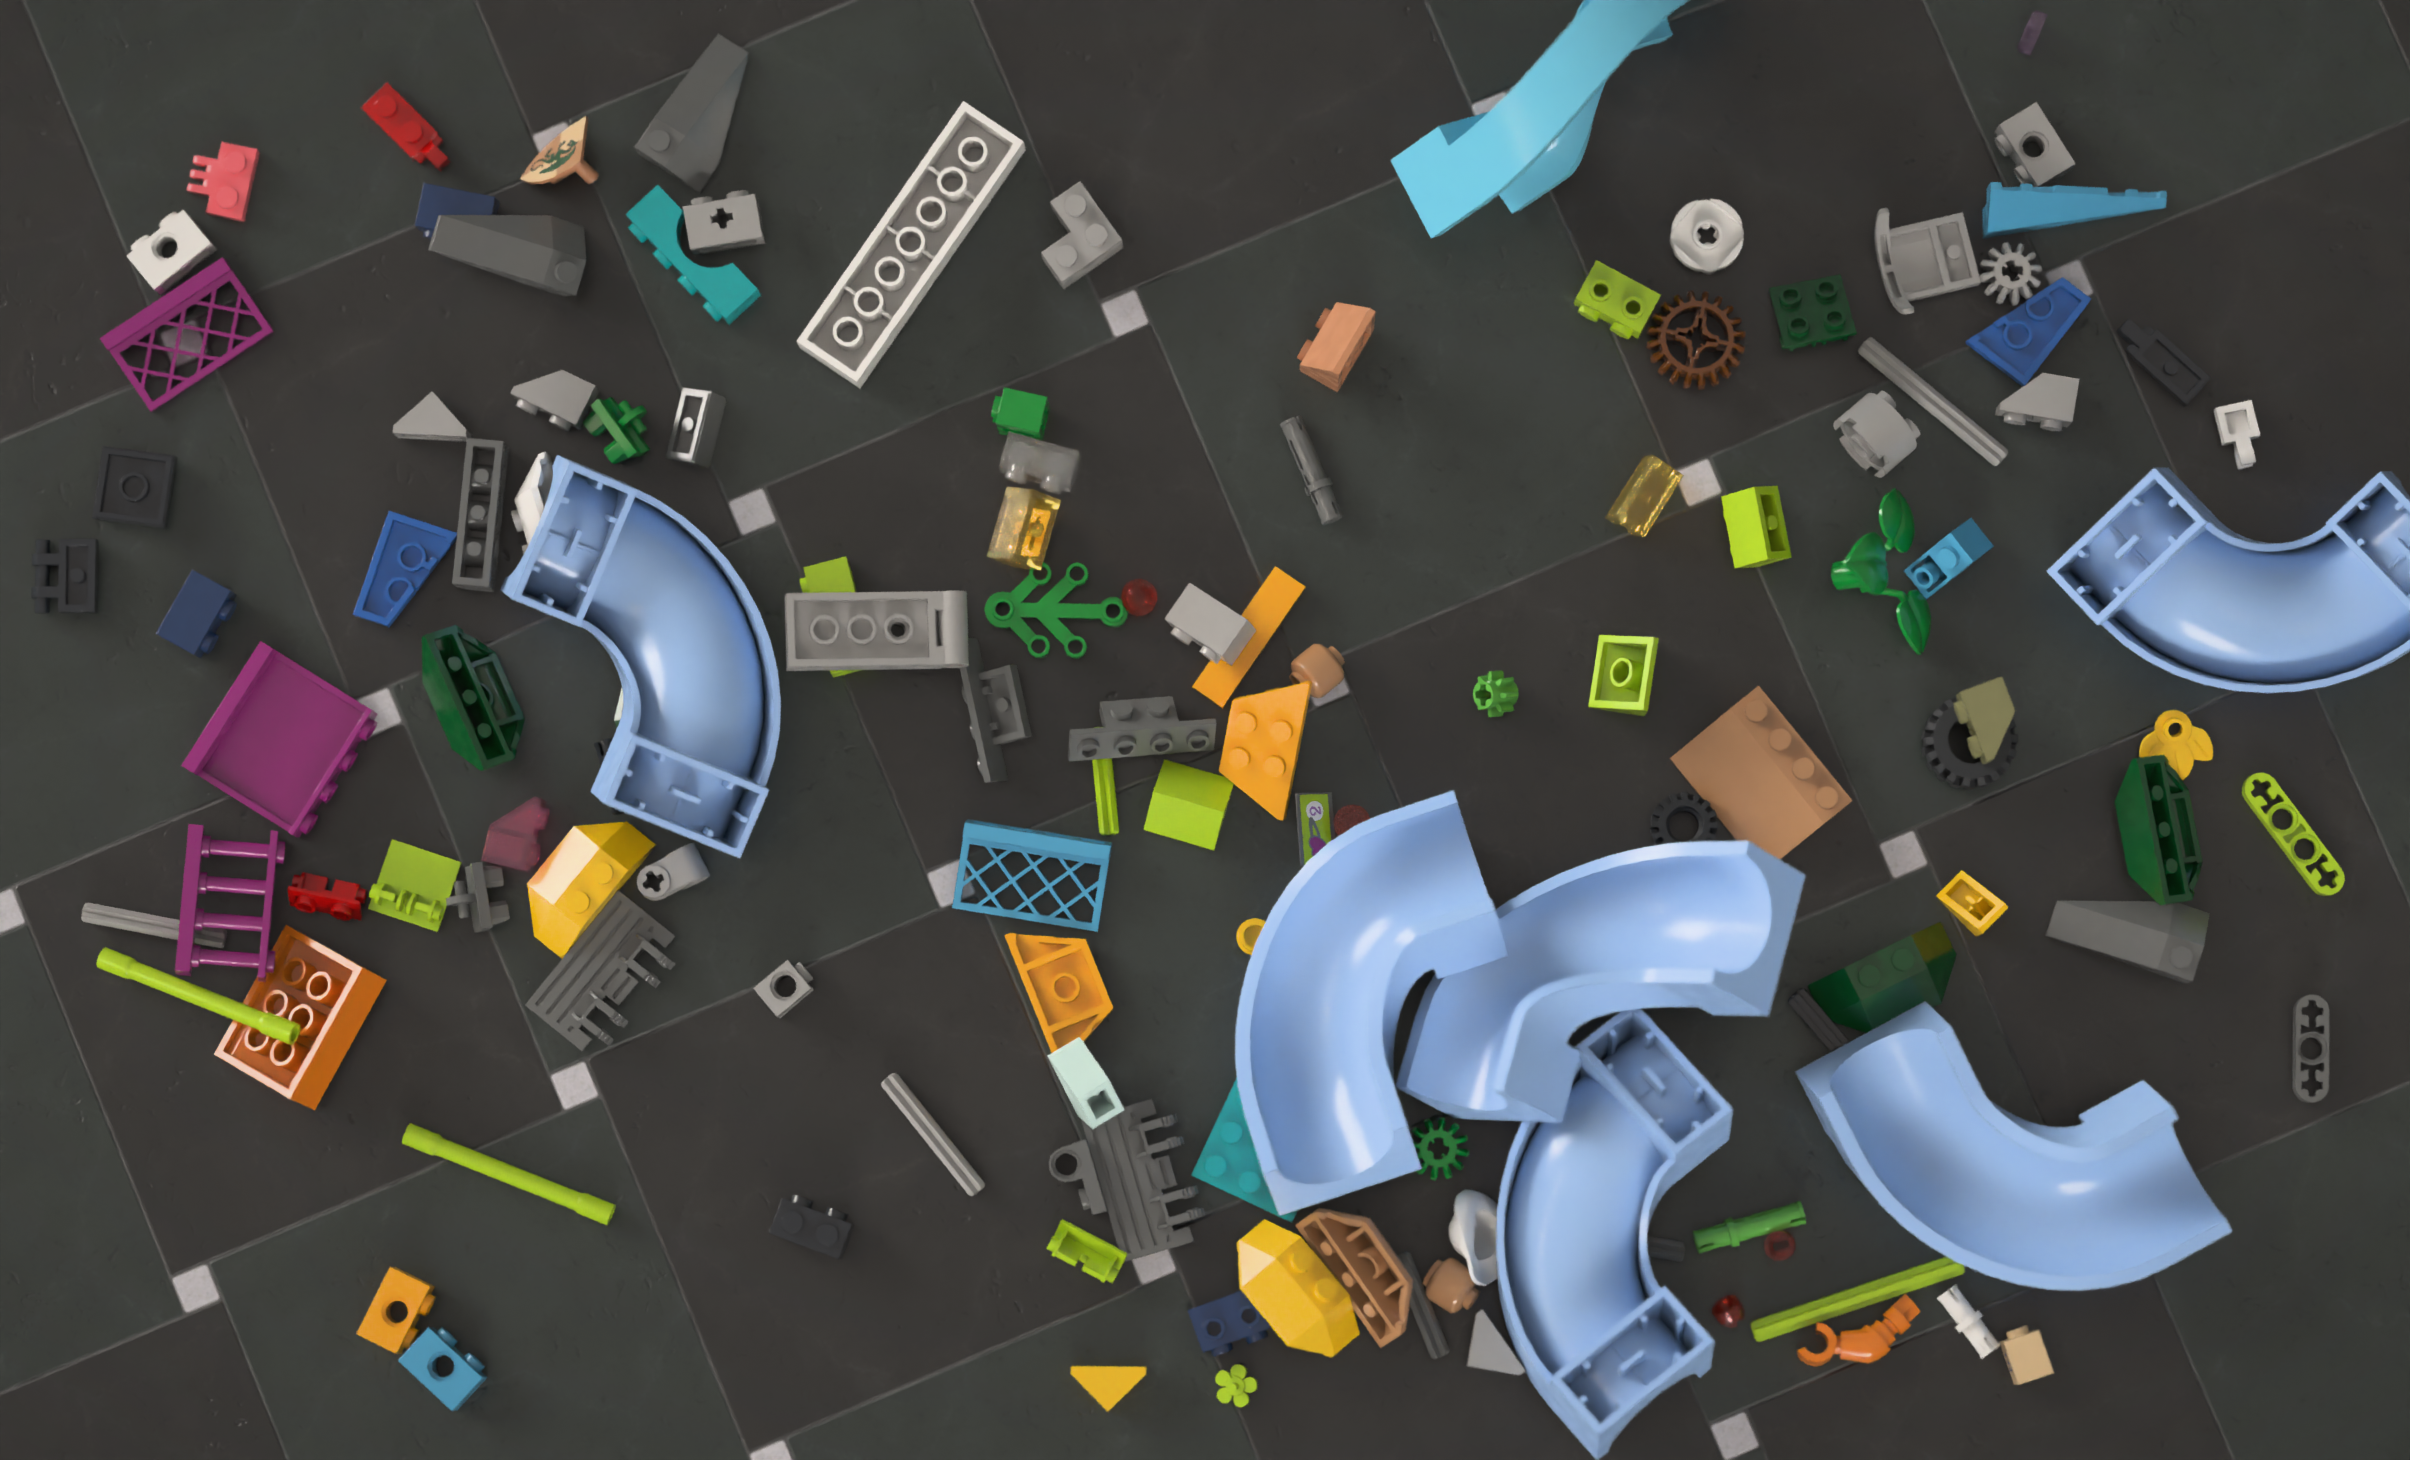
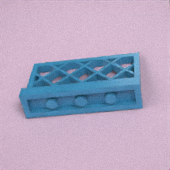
M971 819L965 821L952 908L1098 932L1113 842ZM970 844L985 846L994 859L977 871L968 859ZM993 848L1003 849L1006 851H1004L998 856ZM1012 851L1021 852L1030 864L1014 877L1001 860ZM1029 854L1040 855L1042 857H1040L1038 860L1034 862V860L1031 858ZM1048 857L1058 858L1067 870L1052 882L1047 880L1037 866ZM1066 860L1077 861L1078 863L1070 867ZM997 862L1009 881L992 892L980 874ZM1084 863L1101 865L1098 881L1086 889L1074 871ZM968 867L972 875L965 879L966 868ZM1031 869H1034L1045 884V887L1029 898L1016 880ZM1070 874L1082 892L1065 904L1053 886ZM974 878L978 880L988 894L978 903L961 901L963 887ZM1011 884H1013L1024 899V902L1014 909L1004 908L995 896ZM1097 887L1096 898L1094 900L1089 892ZM1047 890L1051 892L1061 906L1050 915L1040 914L1032 903L1034 899ZM1083 896H1086L1094 907L1092 922L1077 920L1068 907ZM991 899L996 906L983 904ZM1028 905L1032 912L1020 911V909ZM1064 911L1069 918L1057 917V915Z

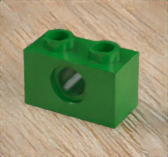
M1004 387L1002 397L995 396L991 417H993V423L997 425L999 434L1042 443L1050 405L1046 396Z

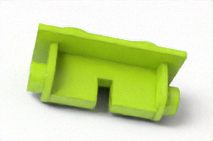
M1063 1219L1047 1246V1249L1053 1252L1051 1256H1056L1073 1266L1077 1264L1078 1260L1085 1263L1082 1271L1096 1277L1102 1283H1105L1106 1280L1110 1283L1114 1282L1128 1254Z

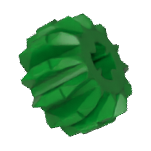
M1443 1117L1439 1118L1438 1130L1433 1129L1430 1119L1424 1120V1126L1428 1131L1426 1135L1417 1127L1412 1130V1133L1421 1139L1420 1143L1414 1141L1413 1143L1415 1149H1419L1418 1159L1424 1161L1421 1164L1422 1169L1416 1172L1421 1175L1425 1172L1428 1165L1431 1166V1180L1437 1179L1438 1168L1441 1167L1445 1178H1451L1452 1173L1448 1164L1451 1163L1456 1169L1462 1170L1464 1165L1455 1159V1156H1469V1150L1457 1149V1144L1468 1140L1467 1135L1454 1139L1452 1135L1459 1129V1125L1454 1123L1449 1131L1446 1132L1444 1131L1446 1119ZM1435 1138L1442 1139L1443 1146L1448 1147L1447 1156L1441 1154L1442 1159H1434L1433 1152L1427 1150L1429 1142L1434 1144Z

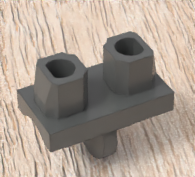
M482 862L471 863L470 866L464 867L468 894L466 893L465 881L454 882L456 896L446 898L447 906H458L459 918L463 919L470 917L468 905L470 904L474 933L485 932L494 925L509 920L510 916L506 900L489 903L487 889L503 886L502 868L500 866H483Z

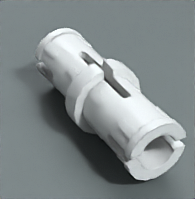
M1954 1285L1937 1298L1956 1322L1957 1326H1955V1329L1958 1333H1964L1981 1359L2001 1345L1980 1319L1983 1316L1979 1310L1974 1311L1957 1285Z

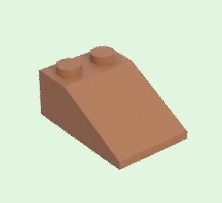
M1336 302L1332 310L1325 308L1315 326L1320 329L1315 340L1312 342L1307 339L1297 356L1302 361L1300 371L1338 392L1374 331L1376 311L1367 307Z

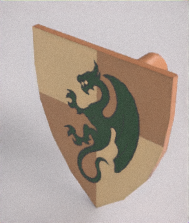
M585 116L575 122L546 145L527 167L520 180L529 184H543L547 182L556 184L573 172H576L588 184L593 183L597 179L598 173L583 159L588 117Z

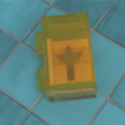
M1006 487L987 557L1015 568L1041 571L1061 500L1034 489Z

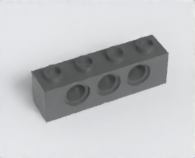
M467 438L452 584L458 589L495 592L509 446L504 441Z

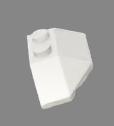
M546 452L538 454L514 499L517 509L511 511L517 531H524L527 544L522 546L523 554H525L536 531L552 484L553 464Z

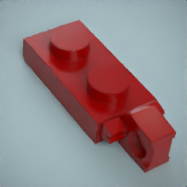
M388 83L380 88L361 107L403 151L419 164L427 158L441 172L451 163L449 158L438 148L444 142L439 137L438 132Z

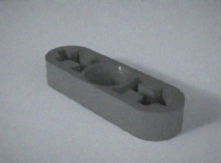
M2314 994L2299 998L2293 1007L2292 1087L2296 1097L2306 1103L2322 1100L2329 1090V1006L2325 999ZM2309 1001L2313 1002L2314 1008L2320 1009V1015L2313 1018V1028L2321 1027V1034L2318 1032L2301 1034V1027H2309L2308 1015H2302V1008L2308 1007ZM2307 1038H2314L2320 1043L2321 1053L2316 1059H2307L2301 1052V1044ZM2301 1064L2307 1066L2321 1064V1071L2313 1070V1081L2320 1083V1089L2313 1092V1097L2309 1096L2308 1090L2301 1087L2302 1082L2309 1079V1069L2301 1071Z

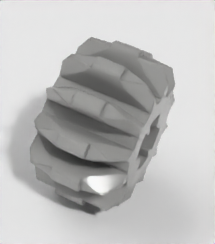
M2005 242L2001 248L2002 254L1997 249L1992 248L1988 252L1991 260L1983 259L1980 263V267L1988 271L1979 276L1982 283L1991 282V285L1986 288L1984 293L1989 296L1995 290L1999 292L1996 300L1999 304H2002L2006 295H2009L2011 304L2017 305L2019 303V294L2028 300L2033 295L2029 287L2038 288L2041 281L2032 275L2039 274L2042 271V266L2029 264L2036 257L2034 252L2029 253L2026 257L2021 255L2024 250L2023 244H2018L2015 251L2012 252L2010 244ZM2007 266H2010L2012 272H2018L2013 281L2010 280L2009 276H2003L2002 274Z

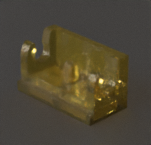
M1654 455L1644 456L1605 518L1614 524L1626 527L1628 529L1627 532L1632 535L1645 537L1684 475Z

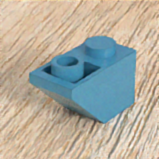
M1970 518L1946 535L1906 568L1904 572L1927 600L1993 548L1994 545L1974 520Z

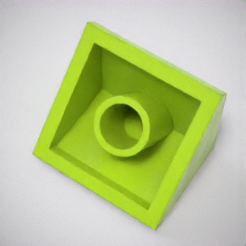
M1599 635L1588 707L1645 716L1649 707L1659 638Z
M1164 759L1153 790L1143 830L1214 851L1234 784L1226 777Z

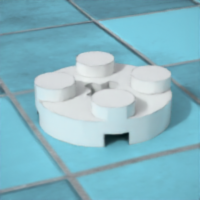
M1716 199L1696 200L1685 205L1676 215L1671 228L1670 244L1675 256L1683 265L1694 271L1711 274L1728 267L1739 255L1744 238L1742 222L1738 213L1723 201ZM1712 227L1715 230L1713 237L1717 241L1713 244L1709 242L1702 244L1699 241L1701 236L1697 231L1700 228L1708 230Z

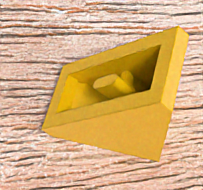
M1962 870L1936 895L1939 901L1976 937L1983 934L2008 909V906Z
M1071 1366V1375L1108 1412L1146 1375L1147 1367Z

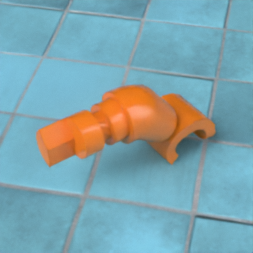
M1904 1294L1883 1314L1884 1320L1882 1322L1876 1320L1871 1326L1866 1324L1862 1329L1840 1331V1336H1836L1833 1330L1826 1324L1817 1322L1816 1334L1825 1338L1827 1349L1821 1354H1813L1804 1347L1798 1349L1796 1353L1801 1361L1811 1366L1824 1365L1830 1361L1834 1354H1839L1840 1359L1872 1363L1891 1351L1889 1346L1896 1340L1894 1335L1896 1333L1902 1335L1911 1326L1909 1322L1921 1311Z

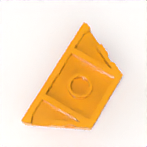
M1303 681L1299 684L1283 688L1279 687L1259 694L1238 697L1232 700L1219 772L1276 819L1282 821L1287 816L1312 688L1311 681Z
M1014 933L1004 935L1051 1053L1078 1037L1085 1042L1114 1009L1086 939Z

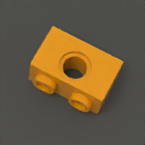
M390 1267L357 1335L395 1354H401L404 1348L408 1350L418 1336L419 1330L415 1326L420 1316L426 1317L435 1302L436 1296L432 1295L435 1286L397 1267ZM397 1301L403 1302L408 1308L406 1319L400 1323L394 1321L390 1314L392 1305Z

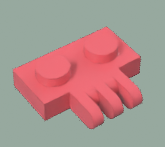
M222 142L218 160L195 155L193 164L206 167V171L191 170L190 178L203 181V185L188 184L186 191L209 197L206 210L208 215L244 222L260 152L258 149Z

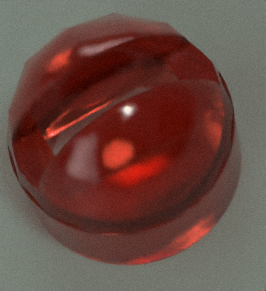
M1779 1230L1770 1233L1766 1237L1764 1249L1771 1259L1783 1261L1794 1254L1796 1242L1789 1232ZM1788 1240L1789 1247L1774 1250V1243Z
M1727 1295L1715 1303L1712 1308V1314L1722 1326L1733 1328L1738 1326V1320H1744L1745 1310L1735 1295Z

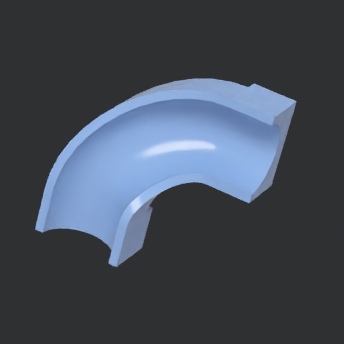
M1749 841L1683 842L1643 847L1610 855L1562 872L1529 888L1495 910L1509 956L1437 979L1436 973L1434 974L1424 992L1416 1013L1396 1088L1454 1119L1562 1123L1581 1053L1566 1043L1574 1030L1583 1023L1609 1013L1658 1007H1699L1712 1015L1769 1016L1805 875Z
M1926 1001L1796 1071L1826 1134L1831 1138L1848 1167L1880 1205L1905 1229L1928 1246L1950 1259L1985 1275L2015 1284L2052 1290L2080 1291L2108 1288L2140 1280L2165 1269L2232 1232L2226 1218L2219 1212L2203 1189L2182 1151L2172 1126V1122L2178 1120L2173 1107L2144 1080L2078 1115L2082 1124L2061 1128L2029 1122L2004 1110L1986 1097L1952 1027Z

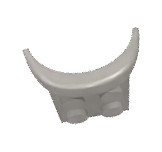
M1888 208L1879 209L1874 229L1876 255L1887 295L1898 312L1901 314L1914 313V307L1909 301L1978 286L1981 283L1963 212L1889 229Z

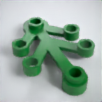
M1044 562L1033 564L1029 575L1012 592L1001 591L994 593L985 604L987 620L997 628L1010 627L1028 646L1029 653L1035 658L1047 656L1050 651V643L1046 637L1036 635L1022 618H1037L1060 641L1065 648L1066 654L1073 659H1079L1085 655L1087 651L1086 642L1082 637L1074 636L1059 619H1101L1104 625L1116 628L1123 625L1128 618L1126 603L1117 597H1109L1101 604L1059 603L1076 586H1081L1088 580V570L1082 563L1071 564L1066 570V576L1037 603L1022 602L1038 585H1045L1050 581L1052 572L1050 567ZM1039 567L1045 568L1048 572L1047 577L1043 580H1037L1033 575L1035 569ZM1074 568H1081L1084 571V577L1079 581H1075L1070 577V573ZM1001 603H1006L1010 606V611L1005 616H1000L996 613V608ZM1110 605H1116L1120 608V614L1116 618H1110L1106 614V610ZM1037 640H1041L1046 644V649L1042 653H1035L1032 650V644ZM1073 641H1079L1083 645L1082 651L1078 654H1073L1069 651V645Z

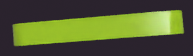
M2255 773L2249 776L2242 786L2244 800L2309 887L2321 896H2330L2339 892L2345 882V876L2341 867L2276 780L2266 773ZM2254 780L2258 784L2265 782L2268 785L2265 794L2269 800L2272 801L2277 796L2281 802L2271 806L2264 813L2261 807L2268 803L2261 795L2257 797L2252 796L2251 791L2255 788L2252 782ZM2278 809L2287 810L2292 817L2291 826L2286 830L2277 829L2272 822L2273 813ZM2299 839H2307L2314 846V854L2308 860L2300 859L2294 852L2295 843ZM2321 856L2325 862L2319 864L2320 868L2325 873L2332 871L2335 875L2332 879V884L2334 885L2332 889L2328 885L2323 887L2319 885L2318 881L2322 877L2316 868L2312 869L2310 873L2306 869V866L2315 863Z

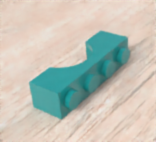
M656 185L626 214L632 223L627 227L629 231L642 244L648 240L657 249L652 254L667 270L673 266L682 275L677 280L689 294L693 296L698 292L707 301L702 307L716 322L723 318L730 325L761 296L755 285L733 263L722 267L709 268L700 266L685 256L680 243L681 229L685 221L684 212L659 185Z

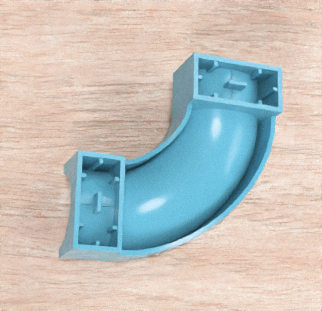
M1584 0L1579 6L1572 23L1491 111L1438 126L1390 161L1430 238L1442 235L1498 195L1505 202L1510 212L1514 213L1522 210L1569 178L1576 171L1585 153L1596 109L1606 80L1632 50L1660 43L1671 37L1673 33L1667 16L1690 0Z

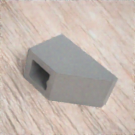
M560 370L516 385L510 393L518 400L516 406L533 415H536L537 411L540 410L551 416L549 419L550 423L569 431L571 426L581 430L583 422L592 408L590 405L595 402L600 391L595 385L569 372Z
M2042 373L2002 401L1997 406L1995 415L2003 416V421L2009 424L2025 425L2027 420L2039 422L2040 428L2045 430L2062 431V427H2068L2073 422L2079 379Z

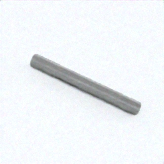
M1869 337L1860 346L1858 353L1992 465H1999L2007 456L2008 450L1874 338Z

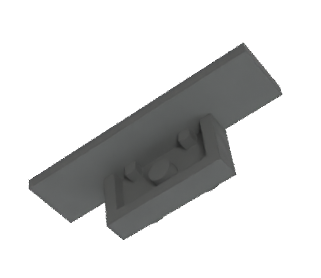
M968 638L969 666L959 669L963 681L962 695L968 705L971 718L970 732L976 741L979 755L977 761L978 769L984 778V783L1009 781L1001 745L1032 736L1017 665H1007L985 671L978 638Z
M1173 696L1100 702L1099 713L1103 727L1070 730L1068 759L1071 762L1214 750L1216 719L1179 721Z

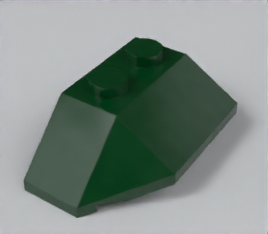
M453 625L422 637V683L452 750L480 771H484L515 759L516 748L521 737L525 718L496 652L476 638L464 633V630L457 625Z
M2165 755L2132 759L2115 799L2128 875L2159 905L2192 901L2195 893L2193 890L2198 882L2203 861L2189 789L2178 773L2169 765V760Z
M1938 922L1807 985L1814 1000L1834 1023L1867 1033L1925 1001L1932 1008L1941 1004L1957 954L1941 922Z

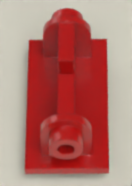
M302 872L301 875H294L292 886H288L287 889L290 906H294L299 911L305 913L318 911L330 914L339 920L348 921L355 919L362 921L361 903L364 904L366 901L367 889L361 888V884L335 879L333 889L329 891L326 890L329 882L328 877Z

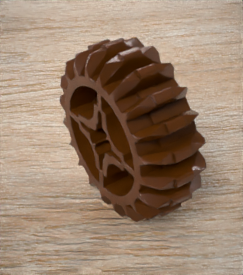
M1693 290L1688 291L1686 303L1683 302L1679 294L1674 295L1673 303L1675 308L1669 303L1663 302L1661 309L1666 316L1659 313H1654L1652 316L1654 323L1660 327L1650 326L1647 329V334L1657 337V339L1648 341L1646 348L1659 350V352L1654 353L1650 357L1651 363L1663 360L1664 364L1660 366L1658 373L1663 375L1669 369L1673 371L1669 380L1671 384H1675L1679 376L1684 377V389H1689L1692 379L1697 380L1699 390L1704 389L1706 377H1708L1713 386L1718 385L1719 377L1717 372L1723 377L1729 378L1731 371L1726 364L1732 367H1738L1740 364V360L1732 353L1743 354L1745 351V346L1735 343V341L1745 338V331L1733 330V328L1738 327L1742 323L1741 317L1729 320L1728 316L1731 315L1734 307L1729 305L1723 311L1719 309L1723 300L1720 296L1715 298L1713 304L1708 303L1709 292L1703 291L1700 301H1695ZM1696 312L1695 319L1690 327H1677L1676 330L1668 329V326L1677 317L1686 313ZM1707 315L1716 320L1721 326L1725 340L1719 339V336L1708 331L1706 327ZM1698 324H1700V340L1705 341L1706 344L1700 343L1693 357L1692 340L1686 339V336L1692 337L1693 332L1696 331ZM1666 340L1673 341V344L1684 349L1686 353L1685 365L1678 362L1672 356L1667 347ZM1715 350L1724 352L1722 357L1714 364L1703 368H1696L1698 358L1702 353L1715 352Z

